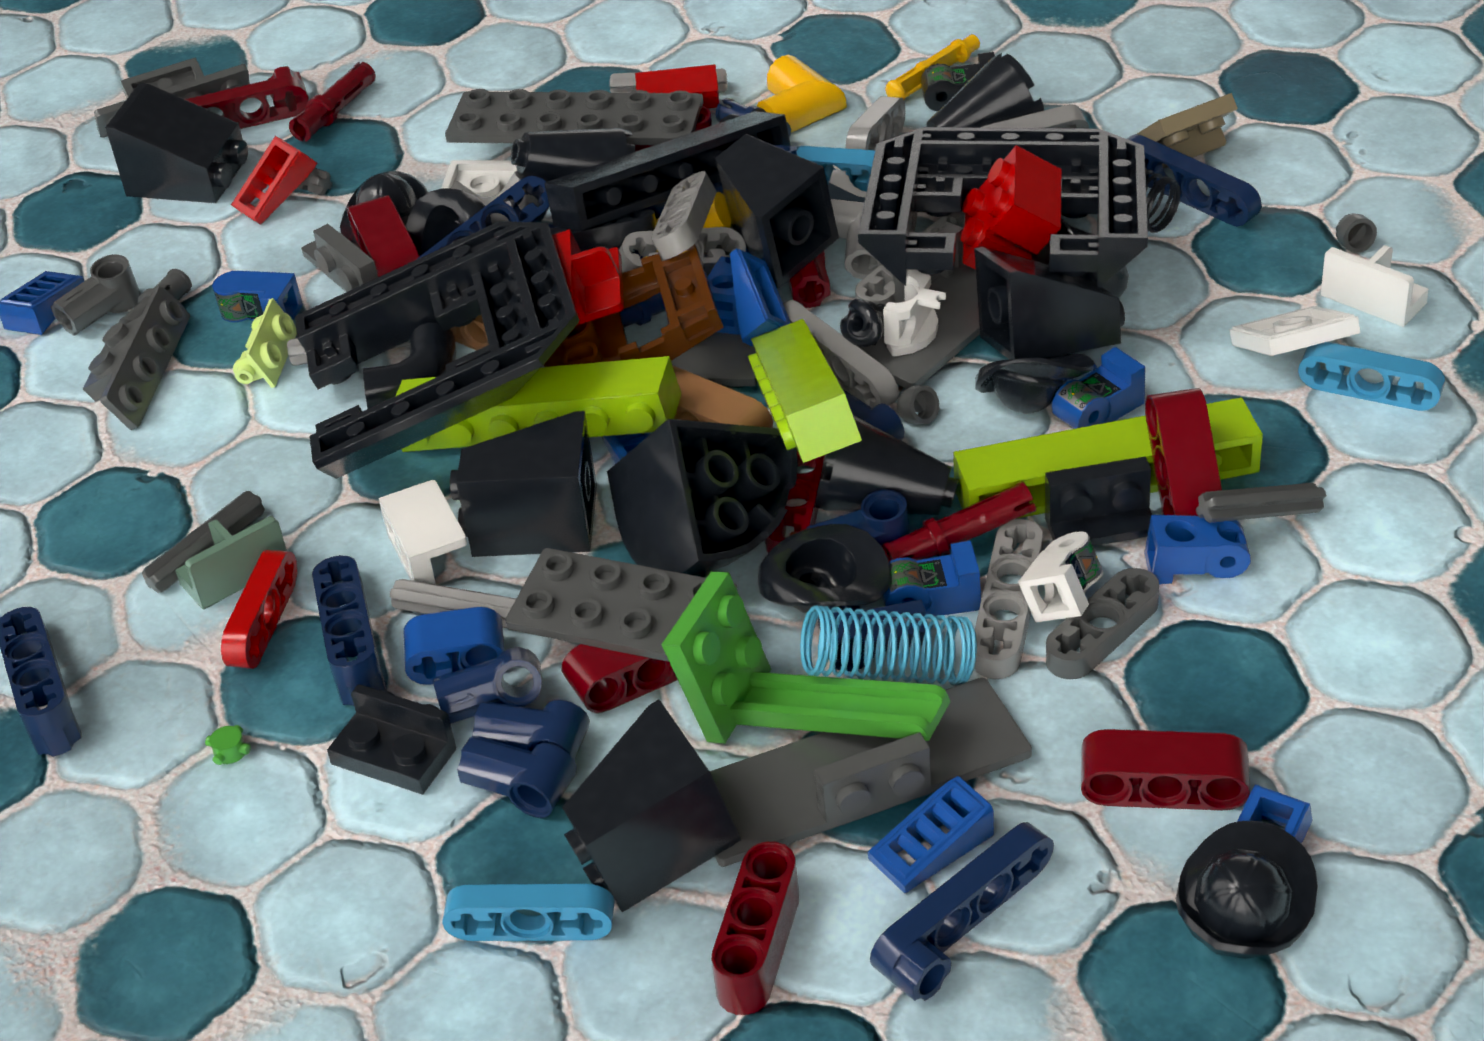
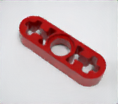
M264 550L261 553L223 631L221 656L226 666L250 669L258 666L296 584L297 560L293 552Z

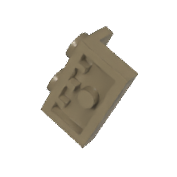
M1232 93L1162 118L1137 134L1194 158L1226 144V139L1221 129L1225 125L1223 117L1238 108ZM1162 164L1163 169L1168 168L1166 164Z

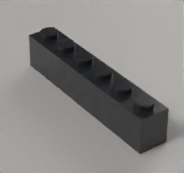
M754 111L545 182L553 225L583 231L667 201L671 190L678 183L701 171H706L712 184L721 182L715 158L745 134L774 146H791L785 114Z

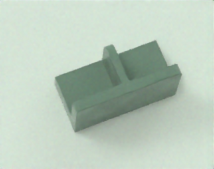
M269 516L233 536L218 520L215 519L208 523L214 546L189 558L185 565L175 570L179 584L203 610L245 588L264 550L287 551L279 522L273 516Z

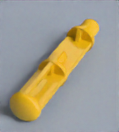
M971 34L963 40L955 39L949 46L925 61H920L914 68L900 77L890 80L885 87L887 96L899 97L905 100L906 97L921 89V76L925 69L931 65L938 63L951 66L957 61L964 63L970 58L971 53L980 47L978 37Z

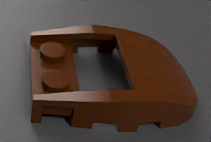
M694 244L687 249V252L662 261L659 253L640 259L642 267L622 273L624 309L661 292L670 322L669 325L660 329L661 337L640 347L636 341L628 344L620 312L576 325L542 367L669 356L672 361L722 329L724 326L707 279L705 266L696 245Z

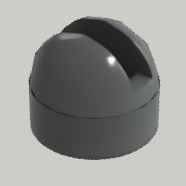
M1352 213L1345 215L1336 226V237L1339 243L1353 253L1367 250L1374 243L1377 236L1375 224L1361 214Z
M912 386L904 390L901 396H899L897 410L900 417L911 424H928L936 418L939 412V399L936 392L929 386Z

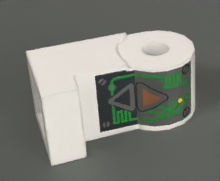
M1086 532L1069 533L1052 541L1045 550L1040 552L1018 581L1035 622L1082 616L1089 605L1085 592L1102 577L1103 569ZM1038 585L1045 586L1044 600L1040 597Z

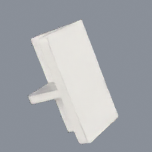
M1384 245L1369 260L1331 247L1325 253L1321 296L1404 327L1427 304L1429 289L1415 284L1412 276L1391 269L1392 247Z
M430 480L380 497L379 502L387 535L410 580L436 585L430 559L465 547L467 540L437 482Z

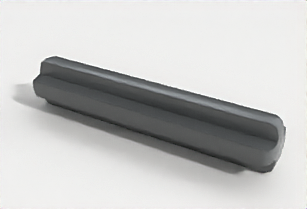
M1314 483L1204 492L1198 497L1199 506L1196 508V513L1198 517L1205 518L1209 523L1317 513L1324 508L1323 499L1327 495L1324 488L1317 487Z
M245 491L145 567L142 575L146 585L157 593L168 589L178 581L176 569L185 565L189 558L214 546L208 525L209 522L215 519L218 520L233 536L263 515L265 509L261 503V498L258 495H254L251 491Z

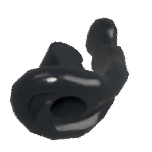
M861 299L852 300L848 305V315L840 321L843 337L858 347L876 345L878 340L881 339L884 330L883 309L886 304H875Z

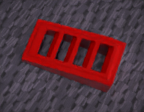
M275 136L231 206L261 225L311 174L318 163ZM267 186H269L265 193L262 192ZM255 198H258L260 202L256 207L250 204Z

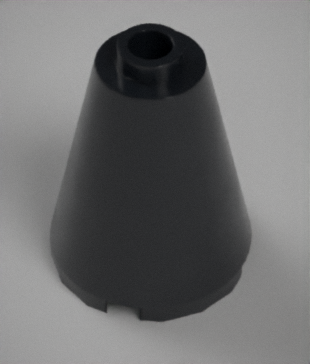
M1000 53L985 64L927 121L926 127L981 128L993 123L1044 111V105L1041 98L1036 101L1033 100L1028 89L1035 86L1023 66L1013 56L1009 54L1002 56V53Z
M620 127L525 132L521 140L516 139L514 141L511 151V164L516 166L517 173L520 176H536L548 182L635 152V145L628 144L626 137L633 136L632 132Z
M854 415L853 417L862 441L826 454L824 479H820L816 508L825 511L854 512L861 509L862 501L867 495L884 489L894 490L903 495L906 499L908 514L939 515L941 506L952 507L959 479L950 477L951 466Z

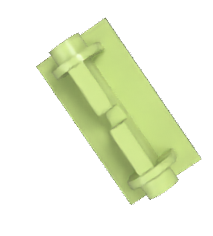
M271 298L263 315L256 317L252 323V331L245 345L248 350L242 352L240 359L233 366L235 378L242 384H249L264 378L271 388L275 387L288 357L287 342L290 339L296 338L297 330L292 318L287 313H284L274 298Z

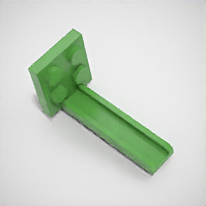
M710 572L661 644L707 742L725 744L736 725L900 739L920 732L924 740L929 741L950 704L946 690L934 684L770 673L772 669L763 651L761 641L756 635L745 610L743 600L739 596L729 572Z

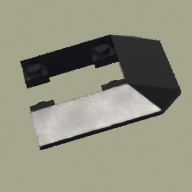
M923 127L879 142L876 145L858 231V243L905 286L909 269L918 270L924 274H938L944 270H953L956 253V233H915L918 212H926L934 217H944L952 212H961L969 192L973 188L979 189L987 180L993 164L999 158L1005 159L1017 145L1062 169V216L1078 219L1086 217L1088 214H1097V235L1051 234L1049 272H1060L1070 277L1082 276L1087 272H1097V289H1099L1148 246L1144 145L1101 129Z
M499 221L295 316L297 339L306 352L309 377L317 390L329 384L335 385L346 381L353 373L359 371V363L409 341L414 329L425 323H438L444 332L453 327L466 326L473 322L477 316L482 315L489 345L446 364L447 373L367 410L362 411L360 406L357 405L316 424V433L310 435L309 438L312 462L317 470L336 479L511 399L532 378L580 321L548 223Z

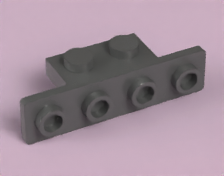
M196 57L121 80L122 90L126 99L140 82L149 83L183 99L250 84L249 71L245 64L204 76ZM125 101L94 111L100 137L108 136L105 127Z
M329 224L314 230L315 241L301 248L303 256L346 292L378 278L374 260Z
M160 286L153 290L141 316L127 324L122 322L115 324L104 335L102 341L105 345L101 353L92 360L88 367L91 373L83 390L94 401L100 399L101 403L130 430L140 426L190 318L189 312L177 299Z

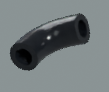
M429 322L422 324L414 329L410 335V356L396 364L363 368L367 409L395 397L402 380L438 377L447 373L446 364L456 359V344L452 330L449 329L443 332L438 323Z

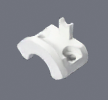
M909 269L906 286L904 285L905 302H888L883 309L884 343L887 344V349L892 356L913 354L926 348L936 338L938 318L934 309L940 310V302L938 301L946 300V293L929 289L931 286V276L929 274Z

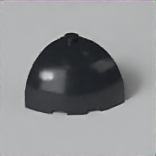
M677 419L666 420L607 471L618 529L631 558L637 565L689 575H699L727 566L748 554L775 531L788 511L785 509L788 501L789 492L795 487L797 481V448L786 450L778 428Z

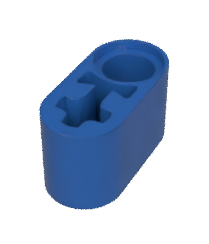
M473 607L419 615L410 619L403 631L405 672L412 681L419 684L431 685L436 677L498 658L505 651L502 618L495 610L487 607Z

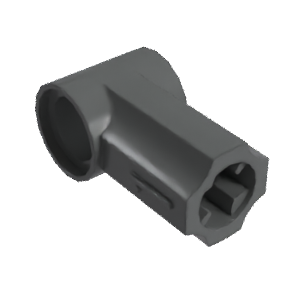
M112 254L98 259L90 268V278L57 299L50 306L55 318L67 332L75 336L108 312L120 313L128 311L138 304V297L141 293L129 261L125 256Z

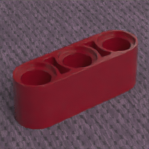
M389 195L346 207L349 222L361 251L374 260L378 277L413 262L419 257L415 245Z
M1200 388L1147 395L1145 401L1146 423L1162 514L1198 516L1196 513V508L1199 506L1198 497L1204 492L1222 490L1204 394Z
M583 644L576 646L565 656L561 668L564 677L586 709L594 713L609 711L678 680L668 661Z
M1097 730L1088 734L1082 743V795L1088 801L1103 806L1233 810L1245 804L1250 795L1247 744L1241 738L1226 733Z
M776 841L756 844L745 854L712 950L711 961L718 1002L727 1012L735 1015L755 1013L763 1008L769 1000L799 904L796 858L789 847Z

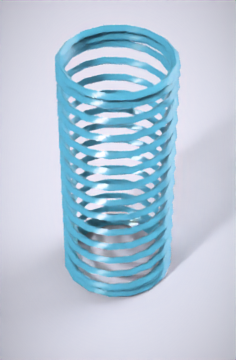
M813 605L806 613L803 621L800 651L803 668L810 676H819L822 673L823 676L828 677L833 672L835 677H841L844 673L847 678H852L856 673L859 679H864L868 675L871 680H875L880 676L883 681H886L891 676L893 681H899L903 678L905 682H910L914 678L917 683H922L925 679L928 684H933L937 680L942 685L947 681L951 685H960L966 683L973 673L977 654V640L974 626L968 617L948 616L946 618L944 615L934 617L932 614H926L923 617L921 613L911 615L909 612H903L900 615L897 611H892L888 614L886 610L877 613L875 610L865 612L863 609L853 611L851 608H845L842 611L839 607H833L830 610L828 606ZM834 612H838V613H839V615L837 616V619H836V620H835V616H834V614H833ZM845 613H850V614H851V615L849 616L848 621H847V618H846ZM857 614H862V615H863V616L861 617L860 621H859V619H858V617H857ZM868 615H874L872 621H870ZM880 616H886L883 622ZM819 617L821 630L818 642V659L813 668L811 646L815 624ZM892 617H897L895 622H893ZM903 618H909L906 624ZM915 618L921 619L919 620L918 624L916 623ZM842 619L844 626L841 645L842 666L840 671L837 672L835 663L838 652V627ZM926 619H931V620H932V621L929 623V625H928V622H927ZM854 620L856 632L852 650L853 669L849 673L847 669L850 652L849 630ZM864 621H866L868 631L864 646L865 669L860 674L859 664L862 652L861 629ZM877 621L879 633L875 651L876 672L872 674L870 667L874 651L873 628ZM889 622L891 632L887 647L888 672L886 675H883L882 667L885 658L884 630ZM900 623L902 626V634L900 638L898 651V665L900 672L898 676H895L893 670L896 664L897 657L896 629ZM912 623L914 633L910 647L911 675L907 677L905 670L909 655L908 629ZM923 624L925 627V635L922 642L921 668L923 674L921 678H918L916 673L919 667L921 649L919 630ZM935 624L937 633L934 641L932 654L931 630ZM946 625L947 632L945 635V640L943 641L942 631ZM959 628L962 642V658L960 670L956 678L954 671L955 636ZM938 646H939V656H938V662H937ZM828 659H829V661H830L829 669H828L827 671H825V667H826V664H827ZM931 659L934 672L933 678L928 677V672L931 666ZM942 664H944L945 671L944 679H941L939 677L942 669Z

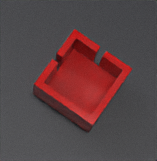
M1017 145L1005 159L999 158L991 167L987 180L979 189L973 188L963 203L962 211L965 213V226L961 234V242H963L962 263L976 270L974 248L986 247L1032 260L1031 254L1016 247L1015 244L1037 255L1050 241L1051 234H1056L1061 229L1062 169Z

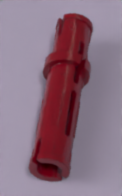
M357 62L353 68L322 95L313 96L307 102L304 111L289 122L291 134L299 141H308L322 126H330L337 119L339 111L375 81L376 74L374 69L366 62L361 64Z
M1021 481L1013 487L938 521L934 520L933 517L923 521L922 528L891 542L884 543L883 548L886 553H889L890 561L897 558L922 560L936 555L938 557L949 555L951 544L968 541L1028 513L1031 514L1036 511V506L1033 502H1029L1033 500V497L1025 483Z

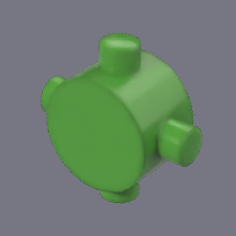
M223 726L215 730L211 736L208 735L206 737L205 745L212 748L214 754L212 760L215 764H232L242 759L245 754H249L251 745L244 742L242 736L243 728L241 726Z

